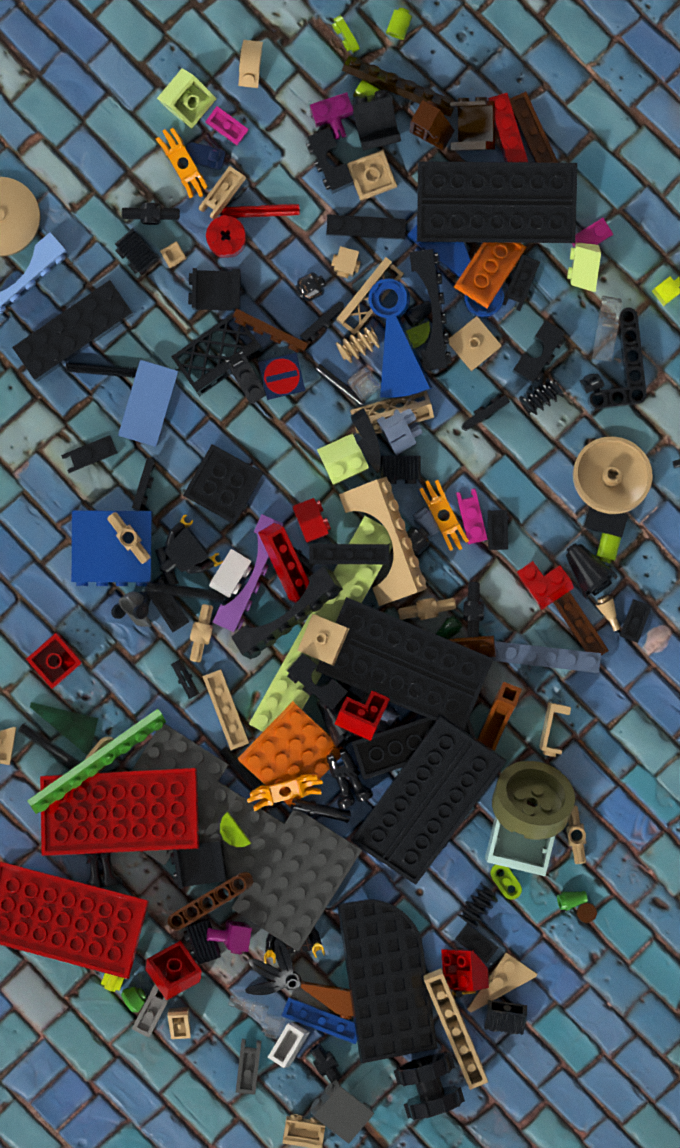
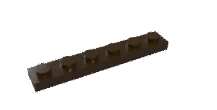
M348 56L343 65L342 71L418 104L422 100L425 102L430 100L438 105L437 108L446 116L451 117L455 107L450 106V102L457 101H454L451 97L440 95L430 88L417 85L414 81L405 80L398 77L395 73L387 72L376 65L365 63L358 57Z

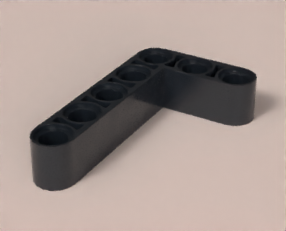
M624 308L618 315L625 387L602 390L603 393L599 395L602 398L601 405L593 403L594 393H592L588 397V405L592 409L635 406L641 404L646 399L647 392L638 315L633 308ZM626 312L630 313L633 317L632 322L624 321L623 314ZM627 332L634 334L635 340L633 342L625 339ZM630 351L635 352L637 355V360L634 362L630 361L627 357ZM631 371H636L639 374L638 381L630 379ZM633 391L641 393L640 401H635L632 398ZM613 393H619L622 396L621 403L613 401Z

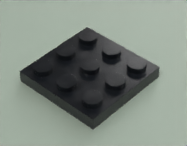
M211 444L183 496L227 521L236 524L263 472Z

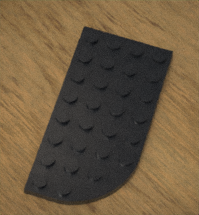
M364 899L337 904L360 1063L438 1049L430 994L423 977L427 972L422 939L413 921L399 908L379 900Z

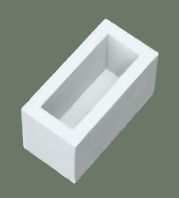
M231 549L209 586L228 598L231 597L232 593L236 595L242 586L239 583L242 577L247 578L252 569L249 567L251 560Z
M295 1022L288 1023L268 1058L283 1068L289 1067L310 1032Z

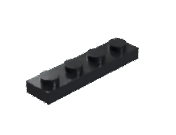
M327 214L326 235L405 240L406 219Z
M309 544V564L389 565V544Z

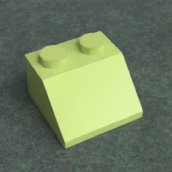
M183 68L157 97L171 113L191 129L217 99L193 74Z
M575 242V248H571L570 259L573 260L572 267H568L567 279H570L571 285L596 292L601 258L599 245Z
M353 433L317 449L333 485L369 469Z

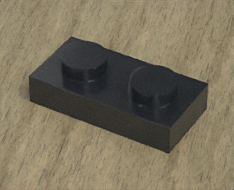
M487 510L488 550H508L507 510Z
M632 599L619 636L638 643L652 606Z
M468 923L465 924L455 938L468 950L474 951L486 964L498 949V946Z

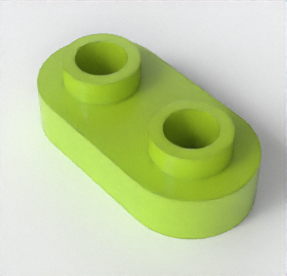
M341 15L333 19L332 27L337 35H342L344 39L342 41L343 46L347 52L350 50L352 53L358 51L360 47L343 17Z
M494 864L490 870V875L502 894L510 900L518 898L521 895L522 887L509 867ZM498 869H502L504 871V874L502 876H498L496 874ZM510 885L515 887L514 892L508 891Z

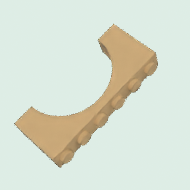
M387 477L374 480L339 494L345 513L351 511L368 513L377 518L390 535L394 553L392 567L387 577L380 584L372 587L378 605L381 606L427 589L426 580L419 568L418 558L414 554L412 541L406 532L405 522L401 518L398 503L393 496L392 486Z

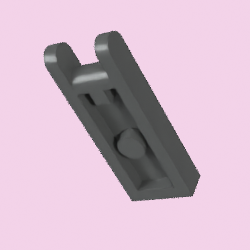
M242 1038L236 1093L255 1095L261 1041H257V1048L245 1047L246 1039Z

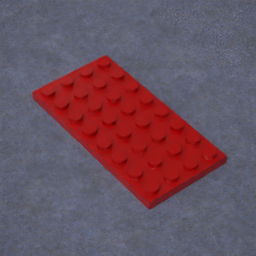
M196 768L96 773L41 812L42 856L199 849ZM63 775L40 776V791Z
M0 861V945L129 979L149 900Z

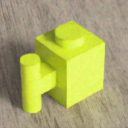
M669 276L652 290L663 306L680 294V277L673 280Z
M105 973L101 984L105 985L104 988L112 992L120 991L125 978Z

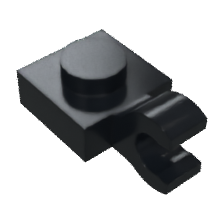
M598 373L586 375L584 379L580 380L581 387L586 394L593 392L597 396L603 393L600 388L605 385Z

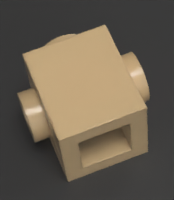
M340 246L338 255L334 254L331 266H334V272H337V276L348 279L349 276L353 277L354 272L358 273L361 261H357L359 251Z

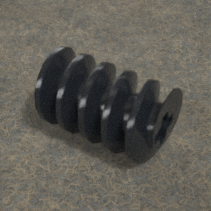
M547 378L545 380L546 385L539 383V389L536 387L532 388L533 394L526 392V398L523 396L519 397L521 405L530 417L531 412L538 415L537 408L544 411V403L550 407V399L557 402L556 395L564 397L562 390L553 378V381Z
M480 883L483 888L482 890L475 889L478 894L477 896L470 895L473 902H465L468 908H460L463 914H457L473 927H478L476 920L483 921L481 914H488L486 907L493 908L491 901L498 902L496 894L483 883Z

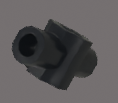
M321 1044L314 1046L310 1052L315 1058L313 1064L322 1077L326 1075L331 1083L335 1079L339 1081L342 1075L337 1069L339 1064L330 1051L326 1052Z

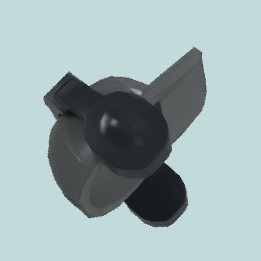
M129 592L119 599V603L114 605L111 615L115 619H121L127 613L137 626L151 627L152 624L147 614L152 599L147 592Z

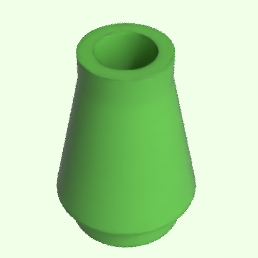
M585 891L561 892V894L557 895V902L560 910L565 909V911H568L588 902Z

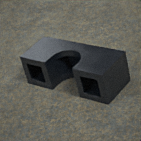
M328 127L307 137L308 143L306 147L309 154H314L317 160L314 164L318 173L322 172L325 179L322 182L325 189L330 190L334 194L353 185L354 181L346 163L340 166H332L326 160L327 155L337 149V144L330 128Z
M545 320L533 338L542 345V355L532 358L524 353L512 372L531 384L534 381L539 382L544 374L542 368L545 364L550 365L555 357L552 354L556 347L560 349L566 340L563 338L565 332Z
M301 652L286 669L289 673L287 677L295 684L299 681L304 685L302 690L310 697L313 694L318 697L317 703L324 709L329 707L333 710L348 691L333 678H330L325 685H315L311 675L318 665Z

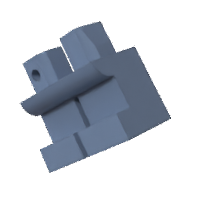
M410 408L402 413L396 409L393 416L387 419L384 417L377 419L388 445L396 456L415 445L416 441L414 438L423 433L417 422L408 426V424L416 420Z

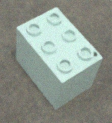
M495 816L485 860L488 863L546 876L555 836L541 840L524 838L525 835L515 831L513 833L508 831Z

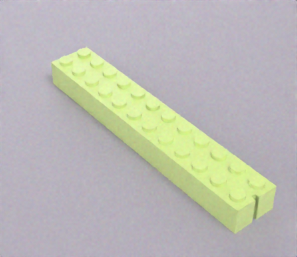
M364 516L349 543L389 544V553L393 547L386 528ZM338 564L333 573L343 590L339 592L337 597L324 603L320 610L314 611L309 615L249 725L264 732L292 701L303 709L310 696L302 690L304 685L299 681L295 684L287 677L289 673L286 669L301 653L298 651V648L312 614L336 623L346 597L362 603L382 565ZM305 654L316 665L319 664V659ZM316 668L311 675L315 685L322 673L316 671Z

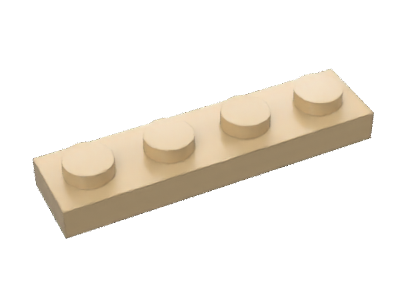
M220 669L202 676L230 750L249 744L222 670Z

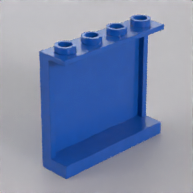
M72 511L71 582H76V586H88V582H96V586H108V582H116V586H128V582H134L136 586H146L147 581L152 582L151 558L143 564L140 563L131 550L127 551L121 544L120 540L116 537V530L107 518L112 513L117 512L127 526L131 525L134 531L137 532L142 540L140 543L151 557L153 512ZM126 533L124 535L125 543L130 544L133 542V533Z

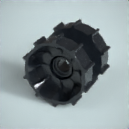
M451 1053L429 1054L428 1056L413 1059L403 1065H399L396 1070H393L398 1085L401 1084L404 1087L415 1084L418 1095L408 1099L407 1103L404 1104L408 1119L430 1118L447 1113L460 1107L462 1102H465L461 1087H456L455 1085L443 1087L440 1076L450 1073L455 1068Z

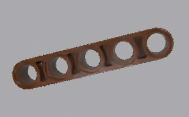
M241 872L175 911L168 917L169 927L178 931L245 892L253 885L252 875L248 872ZM239 879L244 882V887L240 885ZM223 888L228 891V896L224 893ZM208 897L213 901V905L209 903ZM193 907L197 909V914L193 911ZM177 916L181 918L182 923L178 921Z

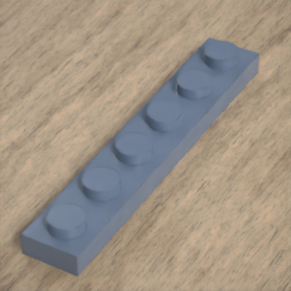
M495 641L496 657H491L494 659L493 661L599 673L601 653Z

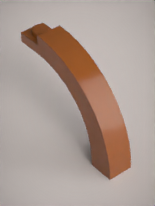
M503 682L487 714L477 740L494 751L517 705L522 691L521 688Z

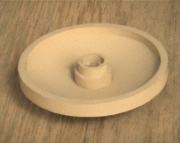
M0 177V257L17 254L32 243L40 227L41 213L35 196L24 184L12 178Z
M602 437L590 442L579 453L573 468L574 486L581 499L593 509L607 514L625 513L636 508L646 498L652 485L653 474L648 457L636 444L620 437Z

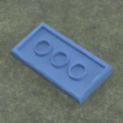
M140 359L118 436L156 447L178 374L177 370Z

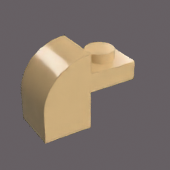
M243 40L238 86L258 88L263 42Z

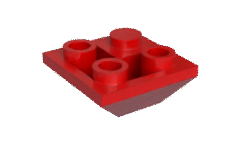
M441 950L442 968L451 990L477 991L489 988L488 968L474 951Z

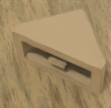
M189 1007L169 1008L168 1022L171 1039L191 1038Z

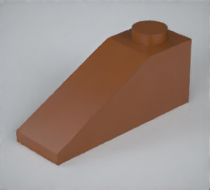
M306 981L301 982L303 990L336 1014H340L341 1018L352 1019L353 1009L350 989Z

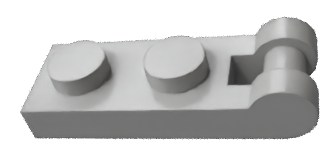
M156 984L153 986L132 1027L133 1030L148 1038L169 1001L164 997L162 999L156 996L159 990Z

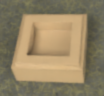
M177 241L160 250L169 268L187 259Z

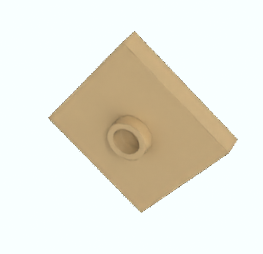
M384 150L347 163L360 201L397 188Z
M478 316L449 338L450 347L471 372L502 347Z
M312 614L298 651L334 666L349 628Z

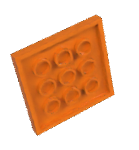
M292 701L237 759L266 786L299 778L304 774L316 775L320 779L329 770L327 755L333 753L338 761L341 758L340 750L344 748H336L330 735ZM282 787L279 793L287 795L291 789L289 787ZM293 798L284 800L289 807H291V804L295 805L292 803Z

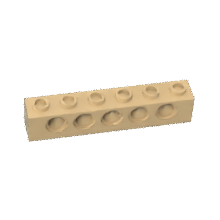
M442 968L423 975L426 987L469 1089L471 1090L488 1083L486 1072Z

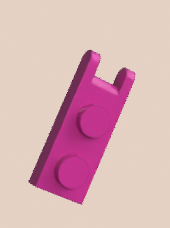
M475 488L471 489L473 497L462 499L461 493H456L465 534L469 540L468 545L488 540Z

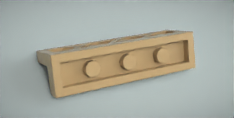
M385 257L336 318V321L353 335L357 334L356 332L361 329L373 314L372 309L368 312H360V303L368 300L365 297L370 292L372 286L381 277L385 279L384 274L389 268L398 274L394 280L399 281L404 275L387 257ZM392 289L386 290L383 293L381 301L385 299ZM358 307V313H353ZM359 315V324L355 329L346 323L350 316Z
M427 391L407 397L390 398L350 410L351 415L364 408L376 434L383 433L377 419L381 417L387 419L393 416L396 409L400 413L409 408L411 409L416 420L408 425L434 418ZM424 396L425 400L420 402L414 401L416 398ZM398 403H405L402 407H395ZM380 408L386 409L382 413L376 412Z

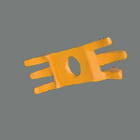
M174 128L170 129L178 144L168 131L164 129L162 132L171 149L160 137L156 138L157 142L170 159L187 190L189 198L194 197L192 187L188 183L189 181L196 189L198 195L202 197L203 192L199 181L204 189L208 188L203 175L196 167L177 131ZM182 157L188 160V166L185 169H181L178 166V161Z
M439 480L435 481L440 494L439 497L430 482L426 481L425 483L432 500H429L423 488L419 490L431 510L449 550H453V547L447 536L448 534H450L458 549L461 550L462 546L455 531L458 530L465 543L469 542L458 523ZM440 510H447L450 517L447 521H441L438 518Z
M304 774L299 778L269 786L261 785L249 793L250 797L247 801L250 803L262 799L253 806L254 811H257L264 806L274 805L276 802L299 796L303 798L309 794H322L321 789L309 786L323 784V781L318 779L316 775ZM282 787H289L291 789L287 795L280 794L279 790Z

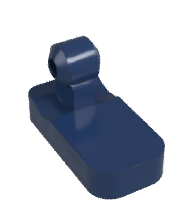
M194 142L186 146L196 165L215 170L222 169L225 159L224 150Z

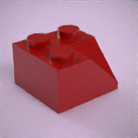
M59 633L51 636L26 658L51 689L56 688L82 663Z
M181 941L149 957L146 962L145 970L166 1000L200 982L202 970Z

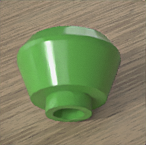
M141 987L125 988L121 994L123 1001L132 1012H139L146 1002L145 998L147 996Z

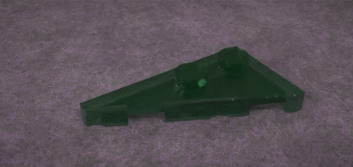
M31 702V709L86 755L90 753L99 718Z

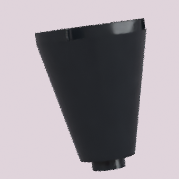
M575 543L567 549L566 558L586 600L590 599L588 595L593 594L596 596L612 584L611 579L613 577L615 580L617 579V574L582 544L577 545Z
M342 700L333 710L329 707L324 709L317 703L336 748H340L355 739L354 736L356 734L335 725L339 711L344 703Z

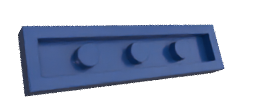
M288 997L281 1015L282 1017L356 1044L357 1037L354 1021L341 1018L334 1013Z

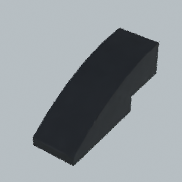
M363 408L350 416L359 432L354 437L356 443L376 473H378L381 467L378 439L371 420Z

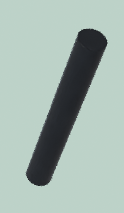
M321 364L317 366L315 370L362 407L366 402L365 399Z

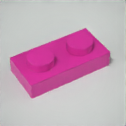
M216 106L205 121L207 125L236 146L239 145L249 131L248 128L218 106Z
M601 218L577 233L575 242L598 245L611 237L613 233L604 218Z

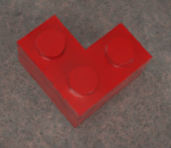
M315 498L292 506L307 544L329 535L328 531L331 530L327 518H322L320 512L324 510L320 500L315 501Z
M533 561L517 571L520 581L541 610L574 589L571 579L561 565L543 576Z
M371 691L364 705L346 697L335 725L371 741L390 698Z

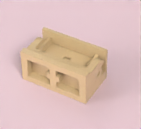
M298 1114L286 1116L283 1144L322 1148L325 1125L315 1117L303 1119V1116Z

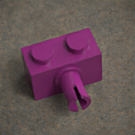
M347 92L310 104V111L316 128L330 124L335 140L340 139L338 131H340L342 138L347 136L341 121L344 118L353 116V108Z
M227 920L225 930L208 928L207 941L223 942L228 950H231V953L243 954V951H249L252 928L246 922Z

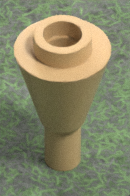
M601 596L597 599L598 602L595 606L609 620L613 630L617 631L621 627L616 618L613 596Z

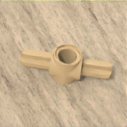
M117 512L109 515L107 520L116 530V537L120 540L121 544L127 551L131 550L140 563L147 562L151 557L140 543L142 540L137 532L134 531L131 525L127 526ZM128 532L134 535V540L130 544L124 541V535Z
M435 598L418 600L414 606L399 608V619L404 620L418 617L420 620L435 618L438 617L439 612L455 610L456 602L454 598L436 601Z
M202 604L198 622L193 623L190 640L193 641L190 660L194 662H201L205 644L208 645L211 640L213 627L210 625L213 606Z
M574 805L568 820L569 825L566 826V836L569 846H572L574 863L583 864L586 863L584 850L586 833L584 831V824L580 823L578 807ZM580 830L581 837L578 840H573L571 838L572 831Z

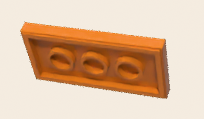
M483 242L456 282L454 288L485 308H488L527 247L521 243Z

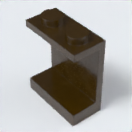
M475 97V101H469V98H458V102H450V106L458 107V142H451V150H495V101H487V97Z

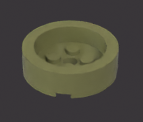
M522 761L508 766L500 774L492 796V809L498 821L508 831L512 833L515 831L525 835L524 838L533 840L547 839L559 834L566 827L575 804V793L566 776L556 768L537 761ZM528 801H529V802H532V803H534L535 805L537 804V806H536V807H532V806L528 805L527 802H528Z

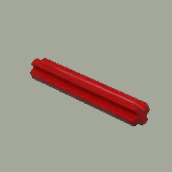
M300 205L225 207L222 210V215L234 218L299 215Z

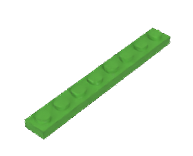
M156 709L27 800L35 814L46 810L50 804L63 798L71 789L80 786L84 780L94 776L105 765L111 764L115 758L127 753L132 746L144 741L149 734L161 729L163 723H166L163 714L159 709Z

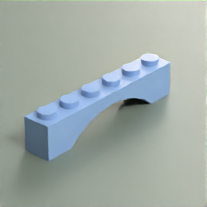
M51 232L35 245L33 257L24 274L16 283L0 292V315L6 310L5 306L10 302L14 303L21 297V292L25 289L30 290L36 284L35 280L40 276L43 278L50 273V268L55 263L58 265L65 260L67 251Z

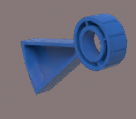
M417 225L408 233L407 237L423 250L435 249V253H439L440 264L458 278H460L471 261L464 242H417ZM502 287L488 308L479 306L473 299L464 294V303L467 310L479 318H488L496 314L504 301Z
M390 278L379 280L372 286L368 300L372 311L376 315L386 318L380 398L407 397L432 389L430 381L423 370V366L400 319V316L406 312L410 304L409 291L400 281ZM389 289L394 290L398 295V302L392 308H386L381 301L383 293Z

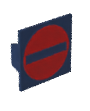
M297 353L258 362L267 400L306 391Z

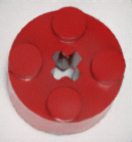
M222 215L209 224L206 231V240L210 250L216 256L231 258L243 251L246 245V233L239 220L231 216ZM229 233L230 240L225 239L223 241L222 235H227Z

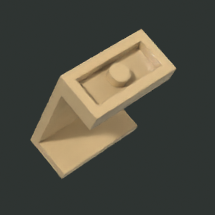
M548 702L539 749L543 750L544 755L556 757V754H562V750L547 746L554 712L570 715L571 707Z

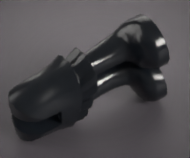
M344 748L340 750L344 765L338 766L333 753L327 755L331 776L336 779L341 792V796L337 801L339 809L348 808L355 803V798L350 791L345 777H349L358 802L366 801L373 796V791L362 785L358 777L361 772L357 770L358 767L355 765L349 752Z
M111 853L86 854L85 858H88L86 864L90 863V879L86 884L103 887L98 862L100 858L103 866L104 886L123 884L121 877L115 876L113 873Z

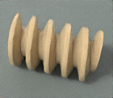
M365 327L363 329L364 335L357 331V338L350 335V342L344 338L342 340L343 346L338 342L335 343L344 361L348 360L352 363V356L359 359V352L366 356V349L373 352V345L380 348V342L372 327L371 331Z

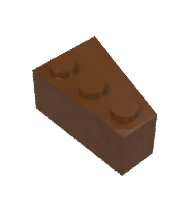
M422 100L411 120L409 132L444 151L455 130L441 110L437 108L438 105L430 100L427 102Z

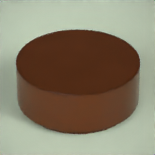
M586 902L578 906L577 916L582 922L589 923L596 918L597 910L593 904Z

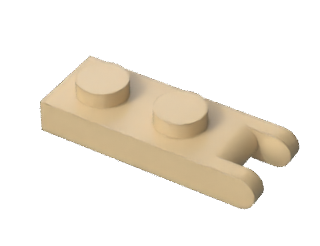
M229 166L203 200L199 210L204 212L210 207L213 209L210 218L216 219L246 180V177Z

